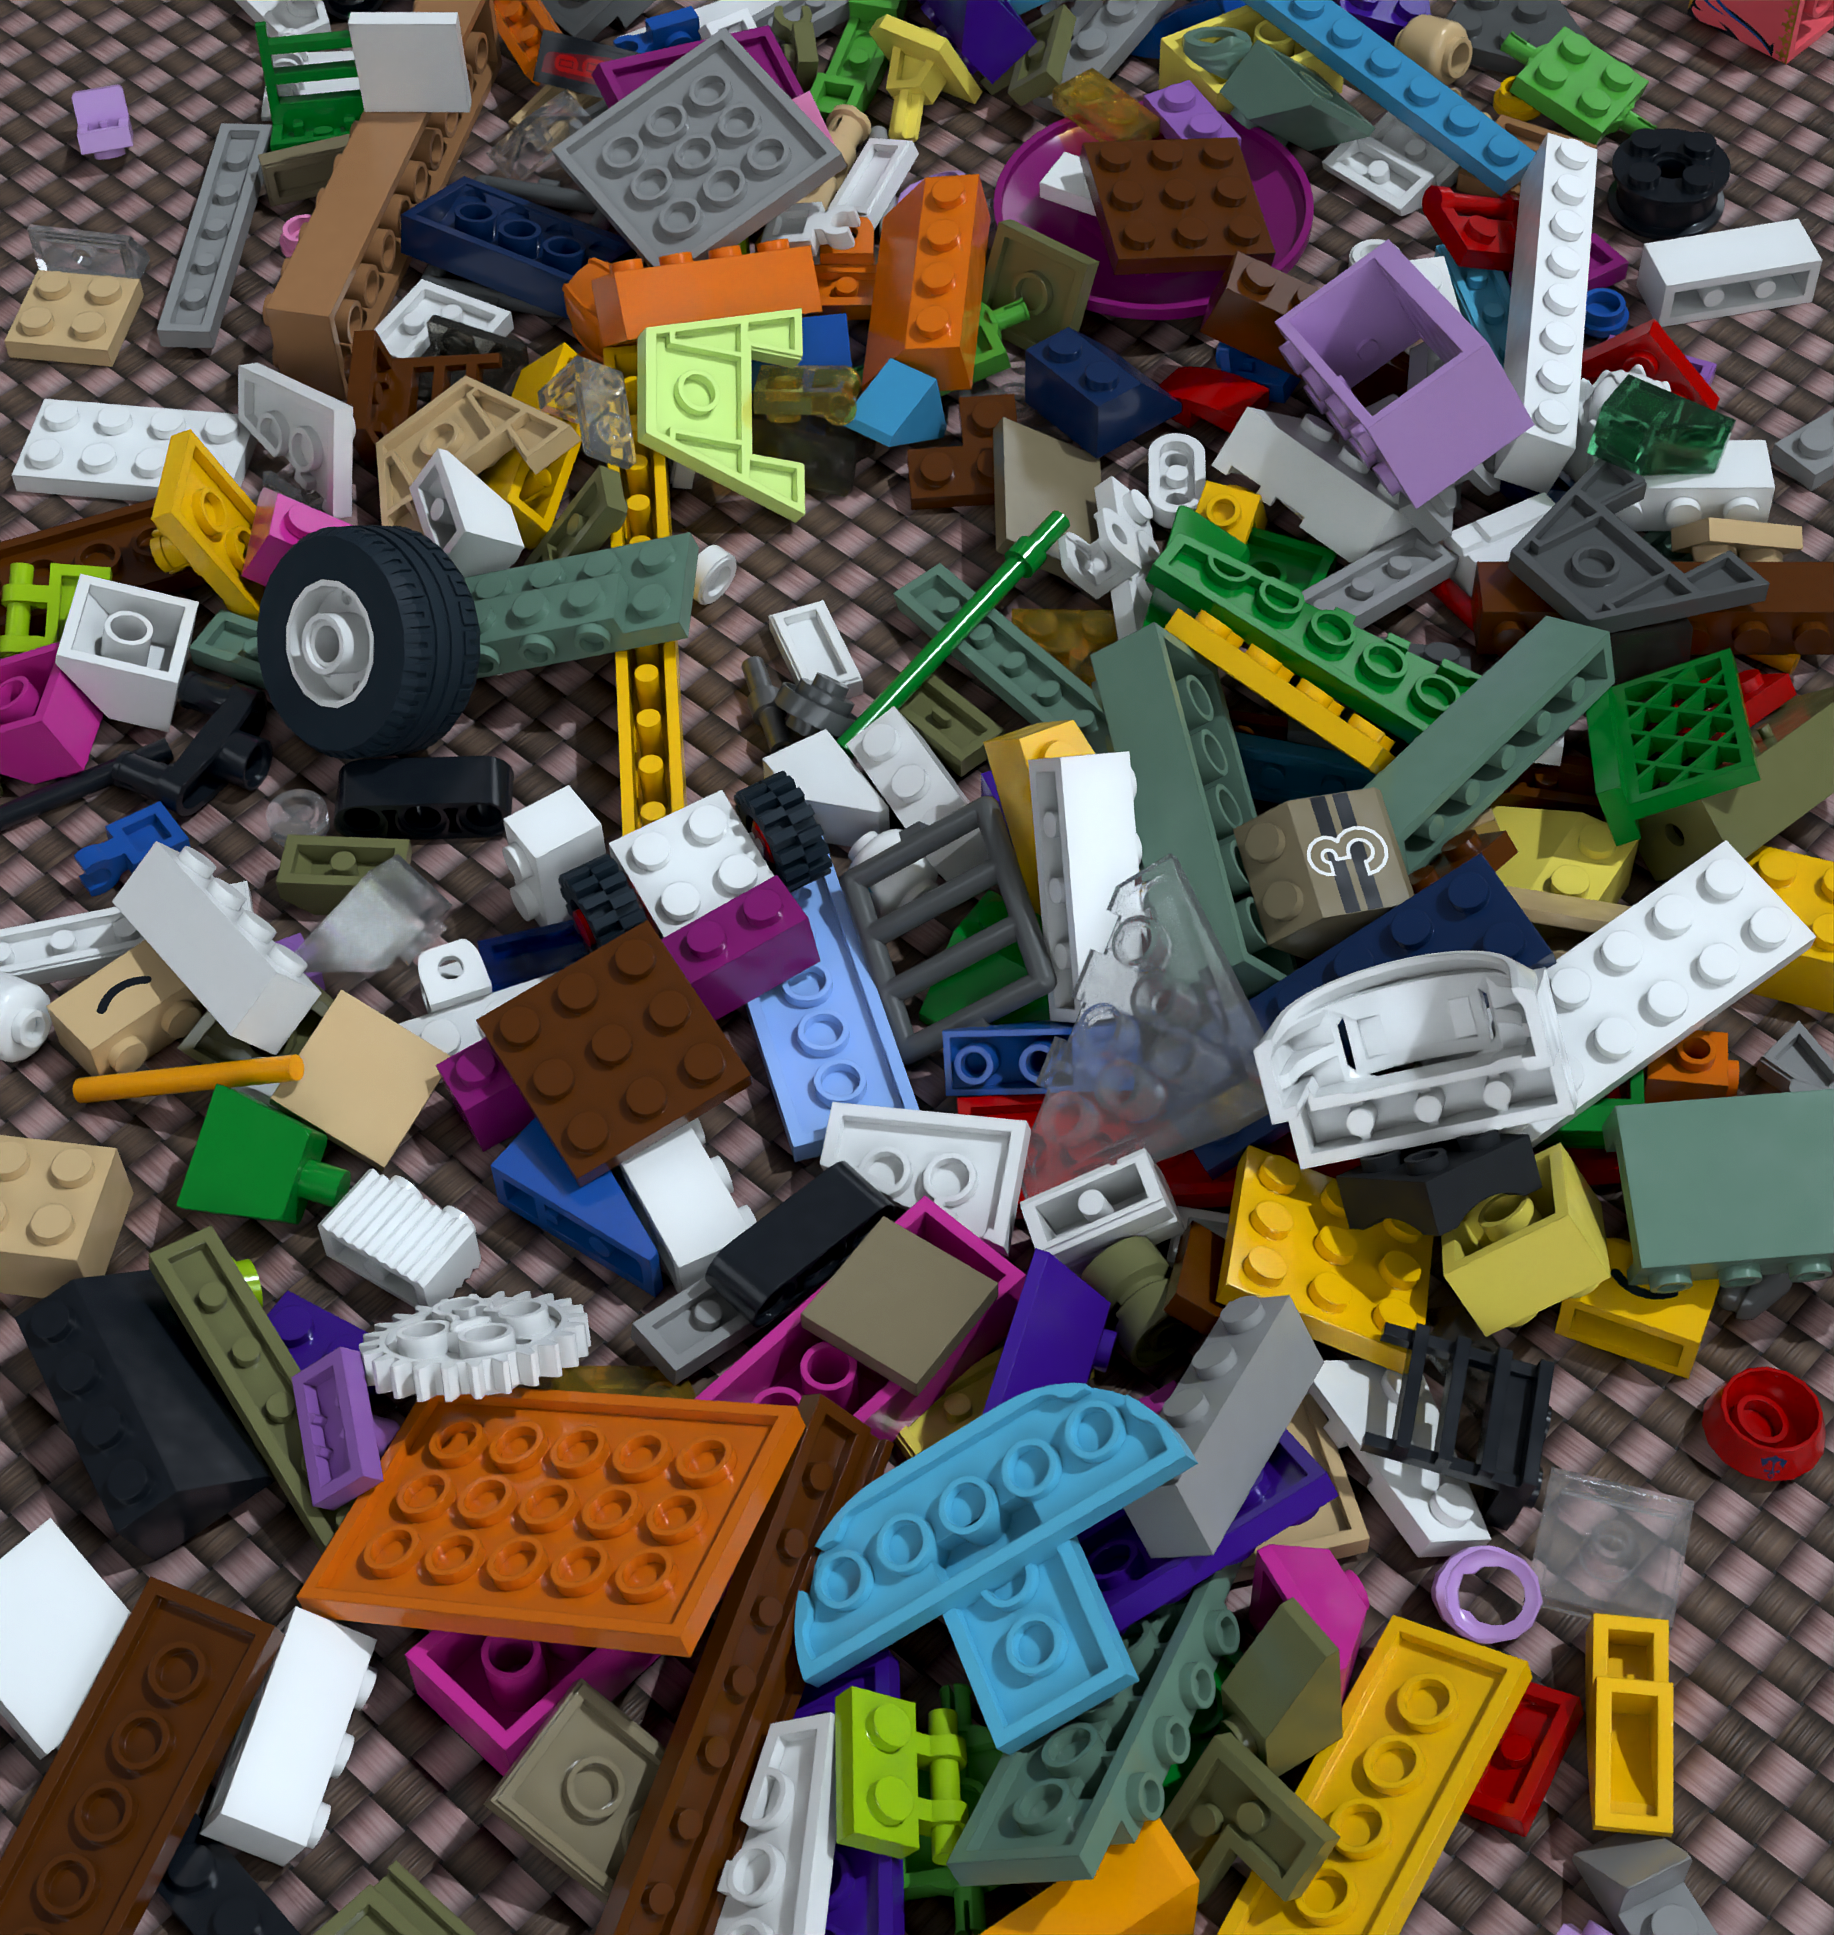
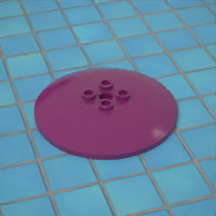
M1143 101L1104 105L1067 116L1050 124L1025 141L1013 153L998 178L993 203L995 231H997L1000 221L1012 219L1099 261L1086 310L1114 317L1138 320H1171L1205 315L1210 296L1225 272L1204 271L1114 275L1097 217L1040 197V181L1064 152L1080 157L1083 142L1166 139L1143 113ZM1218 111L1242 138L1241 151L1276 252L1271 267L1288 274L1305 251L1313 225L1314 199L1306 173L1290 151L1273 136L1257 126L1249 130L1230 114Z

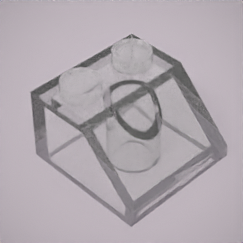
M397 854L370 870L294 953L300 956L308 965L303 973L385 971L399 959L409 966L421 952L428 950L448 929L440 919L453 905Z

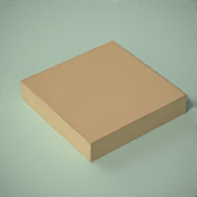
M341 989L299 1053L304 1063L302 1079L299 1081L281 1082L271 1096L269 1104L290 1117L327 1135L328 1140L383 1172L442 1079L436 1065L451 1056Z

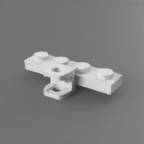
M1110 476L1094 487L1098 512L1094 514V518L1097 521L1099 538L1092 544H1088L1076 534L1067 532L1058 539L1062 568L1074 583L1095 599H1099L1109 591L1111 592L1118 640L1141 629L1154 590V586L1145 581L1153 563L1160 556V552L1153 538L1150 520L1153 517V511L1148 500L1138 490H1129L1113 476Z
M459 939L421 952L418 958V972L422 999L428 1014L399 1023V1025L448 1055L453 1056L484 1038L478 1028L476 1019L557 972L492 992V984L480 953L467 939ZM447 960L457 961L440 967Z

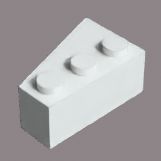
M1247 407L1214 460L1213 467L1225 475L1235 473L1252 479L1261 486L1256 494L1262 496L1264 503L1272 506L1276 499L1281 501L1303 520L1299 525L1301 529L1350 563L1364 557L1409 530L1416 528L1398 510L1400 492L1392 497L1375 473L1364 465L1351 446L1344 445L1342 447L1332 438L1335 430L1328 423L1311 414H1306L1301 419Z

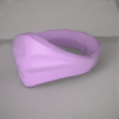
M1490 1545L1466 1547L1451 1555L1436 1572L1431 1587L1432 1601L1441 1619L1458 1635L1477 1643L1492 1644L1517 1639L1533 1626L1543 1603L1538 1576L1528 1563L1502 1548ZM1484 1567H1501L1510 1570L1520 1579L1524 1587L1525 1602L1522 1611L1513 1621L1504 1625H1489L1479 1622L1470 1611L1460 1608L1458 1591L1464 1575L1476 1574Z

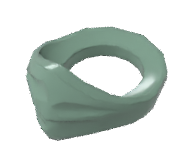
M1221 26L1201 27L1184 34L1182 47L1186 56L1195 64L1218 77L1228 80L1251 49L1252 42L1248 33L1242 30ZM1212 37L1224 38L1214 44L1199 40Z

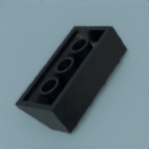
M150 1269L72 1279L15 1317L116 1533L153 1560L157 1561L275 1482L267 1463Z

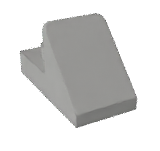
M1618 1832L1573 1855L1572 1862L1618 1935H1718L1684 1883L1692 1863L1691 1857L1685 1850L1662 1836Z

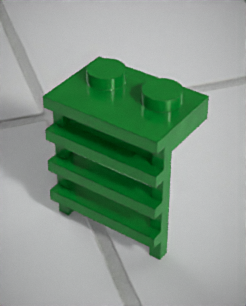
M266 21L255 22L273 124L270 143L271 152L350 134L352 123L355 120L359 121L364 111L360 89L279 97L277 85L358 77L355 60L274 67L272 55L350 48L352 47L349 30L269 38Z

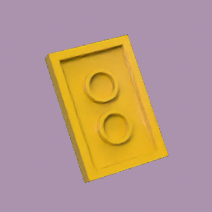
M191 429L172 435L170 438L151 517L157 528L152 532L154 538L150 539L151 553L156 564L165 573L174 574L191 566L194 572L202 576L222 598L230 612L258 622L260 603L266 586L241 576L257 506Z

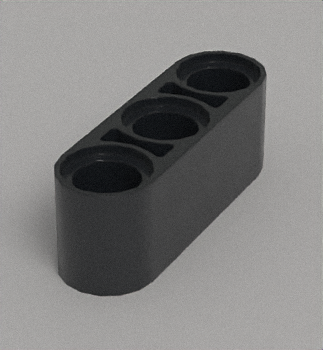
M492 756L389 758L351 761L343 765L339 771L333 825L344 837L410 840L495 837L506 832L503 819L510 816L512 812L514 771L507 762Z
M837 1162L727 1244L709 1265L705 1274V1280L754 1327H762L837 1271L883 1216L892 1220L895 1213V1205L847 1162Z

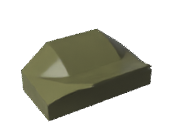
M287 834L276 879L279 896L281 899L314 915L376 918L403 904L412 856L410 839Z

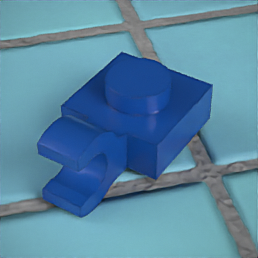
M689 6L645 19L646 32L618 37L613 40L614 47L638 53H646L701 40L698 32L700 29L699 16L693 7Z
M159 801L106 825L105 829L108 840L80 849L74 854V858L84 874L79 876L81 883L91 896H97L112 889L126 870L129 869L133 873L156 841L178 852H181L185 846H191L187 835L162 802Z

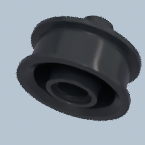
M1642 128L1634 131L1630 138L1620 144L1613 155L1612 173L1615 180L1610 185L1607 196L1610 214L1617 223L1628 231L1655 240H1670L1700 235L1709 231L1720 221L1724 212L1725 198L1722 190L1728 183L1731 171L1727 154L1716 144L1715 137L1706 132H1691L1667 128Z

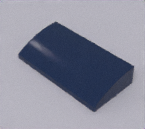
M465 176L401 214L402 254L566 319H569L566 311L564 292L562 291L563 284H568L572 277L588 264V259L595 257L602 261L614 263L635 259L637 256L633 248L619 235Z

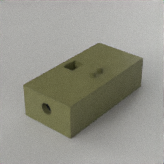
M1834 686L1793 697L1750 727L1761 778L1760 781L1638 819L1641 839H1639L1637 848L1655 881L1673 878L1725 840L1745 859L1834 793ZM1723 762L1715 770L1735 763Z

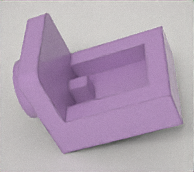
M117 84L76 91L72 94L73 107L78 123L77 137L81 154L94 153V157L97 160L112 159L124 155V148L133 146V130L122 86Z

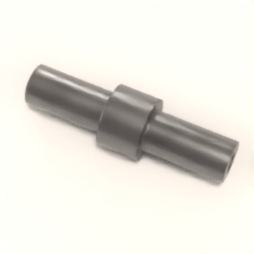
M758 656L745 659L741 669L750 691L747 704L754 723L762 727L771 754L793 744L788 727L785 724L788 712L774 703L779 688L772 685L764 660Z

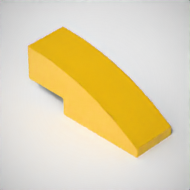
M1593 1613L1585 1636L1587 1763L1593 1830L1671 1837L1673 1834V1683H1669V1620Z

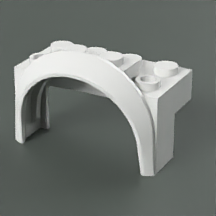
M1449 951L1419 955L1379 964L1335 979L1306 993L1288 1005L1277 1016L1253 1050L1272 1125L1284 1122L1289 1123L1300 1169L1455 1139L1461 1136L1480 1134L1494 1129L1499 1130L1574 1115L1578 1102L1546 968L1532 970L1507 956L1494 952ZM1483 992L1487 994L1496 1030L1495 1037L1493 1036ZM1342 1018L1348 1034L1356 1070L1347 1065L1338 1029V1024ZM1480 1051L1471 1057L1380 1076L1371 1075L1381 1070L1420 1060Z

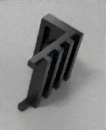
M1386 1322L1382 1328L1380 1341L1407 1348L1392 1439L1365 1432L1360 1451L1484 1486L1485 1492L1481 1515L1485 1525L1508 1531L1523 1507L1529 1509L1534 1507L1541 1489L1543 1468L1540 1467L1543 1443L1546 1439L1552 1416V1407L1549 1406L1555 1363L1541 1359L1537 1365L1513 1359V1350L1499 1347L1495 1354L1471 1347L1472 1339L1458 1335L1454 1342L1430 1335V1326L1417 1323L1412 1330ZM1426 1354L1449 1360L1434 1451L1411 1445ZM1468 1366L1490 1372L1476 1463L1453 1457Z

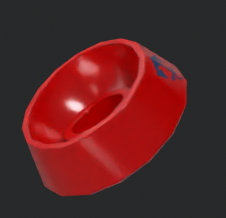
M1771 1367L1748 1368L1718 1386L1704 1404L1702 1426L1708 1444L1725 1464L1745 1476L1769 1482L1793 1480L1812 1470L1824 1454L1826 1430L1818 1398L1804 1381L1787 1371Z

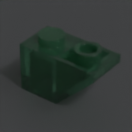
M1628 374L1603 403L1586 453L1641 476L1714 474L1719 468L1736 420Z

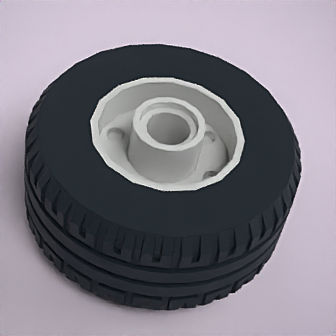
M355 525L327 527L311 532L301 538L281 558L270 575L260 603L257 624L258 659L263 682L274 708L287 727L314 750L324 753L329 757L339 759L412 754L427 749L429 746H433L439 739H442L451 730L467 707L476 684L480 662V627L474 600L463 575L441 547L426 535L401 526Z

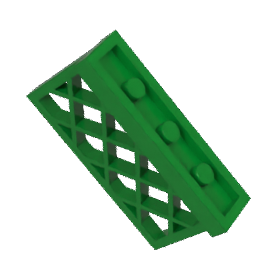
M1731 648L1610 687L1586 711L1596 795L1616 846L1641 839L1638 820L1640 818L1761 780L1737 665ZM1712 677V678H1711L1709 681H1707L1706 683H1700V682H1699V681H1701V680H1704V679H1707V678ZM1651 697L1646 703L1637 702ZM1678 699L1686 700L1679 707L1671 706ZM1711 703L1719 704V705H1718L1713 711H1711V712H1709V711H1703V710H1705ZM1658 723L1650 732L1643 731L1649 724ZM1684 727L1692 728L1684 736H1676ZM1717 732L1726 733L1718 741L1709 740ZM1655 752H1661V753H1663V754H1662L1657 760H1655V761H1649V760H1647V759L1650 758ZM1687 758H1697L1691 765L1681 766ZM1723 762L1735 763L1715 770ZM1660 782L1669 783L1667 786L1652 790Z

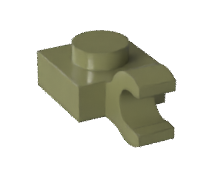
M776 6L772 30L779 39L787 43L782 44L781 50L803 92L806 93L812 88L819 64L813 22H811L812 12L808 6H802L800 20L790 21L784 17L782 6Z

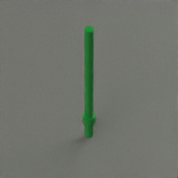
M1056 510L1052 511L1029 537L1021 536L1005 552V562L836 740L851 760L855 756L846 743L893 706L899 710L1021 578H1030L1045 563L1047 559L1046 552L1070 527V522L1063 513Z

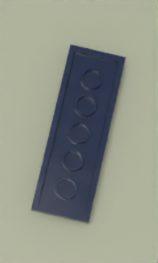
M1482 853L1142 1068L1212 1180L1217 1179L1236 1167L1248 1145L1262 1150L1291 1132L1288 1122L1272 1125L1253 1050L1277 1016L1296 999L1348 974L1379 964L1431 953L1449 951L1494 952L1507 956L1532 970L1544 967L1547 970L1557 963L1552 950ZM1483 992L1487 1008L1489 1006L1487 994ZM1342 1018L1338 1024V1029L1347 1065L1356 1070L1348 1034ZM1390 1068L1372 1073L1371 1075L1379 1076Z

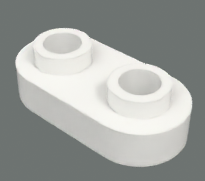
M1180 433L1166 434L1157 438L1150 445L1148 453V502L1153 511L1152 519L1157 524L1172 529L1178 506L1184 505L1196 511L1206 483L1205 450L1203 445L1194 437Z

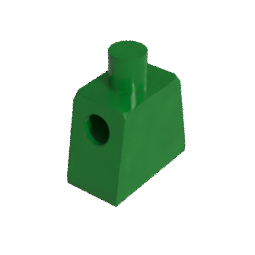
M216 1084L176 1206L206 1214L299 1225L308 1200L332 1208L348 1193L351 1172L321 1162L327 1145V1135L246 1093Z

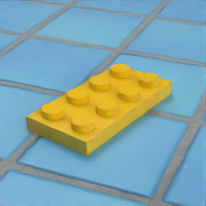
M1178 608L1165 626V630L1219 669L1373 774L1377 775L1396 758L1389 752L1395 742L1387 737L1384 732L1356 713H1353L1348 722H1345L1339 717L1344 707L1306 679L1302 678L1296 688L1289 684V681L1294 676L1293 672L1253 643L1245 653L1239 650L1245 640L1206 611L1201 609L1194 619Z

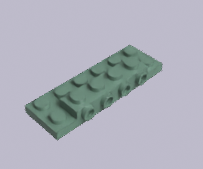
M688 532L465 577L464 579L474 600L480 627V662L477 679L688 638L699 547L692 534Z
M1243 1561L1223 1567L1194 1585L1191 1591L1181 1600L1169 1605L1160 1606L1128 1627L1121 1636V1639L1140 1681L1011 1755L1003 1753L946 1863L960 1886L1092 1880L1109 1845L1135 1843L1144 1822L1157 1820L1161 1816L1164 1808V1789L1162 1786L1171 1764L1183 1763L1189 1755L1190 1733L1188 1728L1196 1710L1208 1708L1214 1701L1216 1686L1213 1674L1221 1657L1233 1655L1239 1646V1625L1235 1615L1228 1610L1224 1601Z

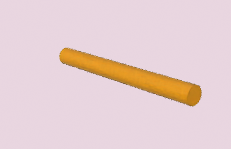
M293 1054L82 1077L74 1081L73 1095L78 1103H91L214 1090L216 1084L234 1088L299 1081L304 1075V1063L299 1055Z

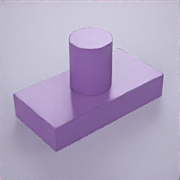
M341 1346L291 1377L312 1505L332 1511L384 1481L380 1460L400 1429L396 1421L372 1415L361 1352Z

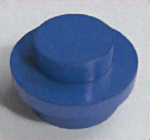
M1608 288L1589 290L1586 300L1584 333L1594 338H1607L1610 335H1618L1623 332L1629 320V310L1626 307L1624 297L1617 291Z

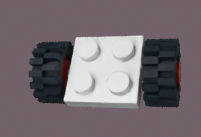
M780 771L735 792L734 801L737 804L735 810L724 792L720 790L610 842V855L606 853L559 875L560 891L562 897L567 902L565 906L575 922L573 925L577 933L581 935L587 952L595 951L643 923L646 919L649 920L660 939L775 875H778L791 893L830 874L832 871L830 869L832 867V860L828 856L830 853L828 844L822 839L824 832L821 825L817 824L813 817L815 815L813 808L810 804H806L805 794L800 787L796 788L794 779L790 775L787 776L785 771Z

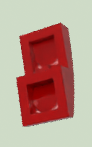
M1178 367L1158 385L1182 403V412L1170 419L1187 428H1191L1202 418L1231 433L1247 407L1264 410L1269 403L1270 389L1244 377L1206 367Z

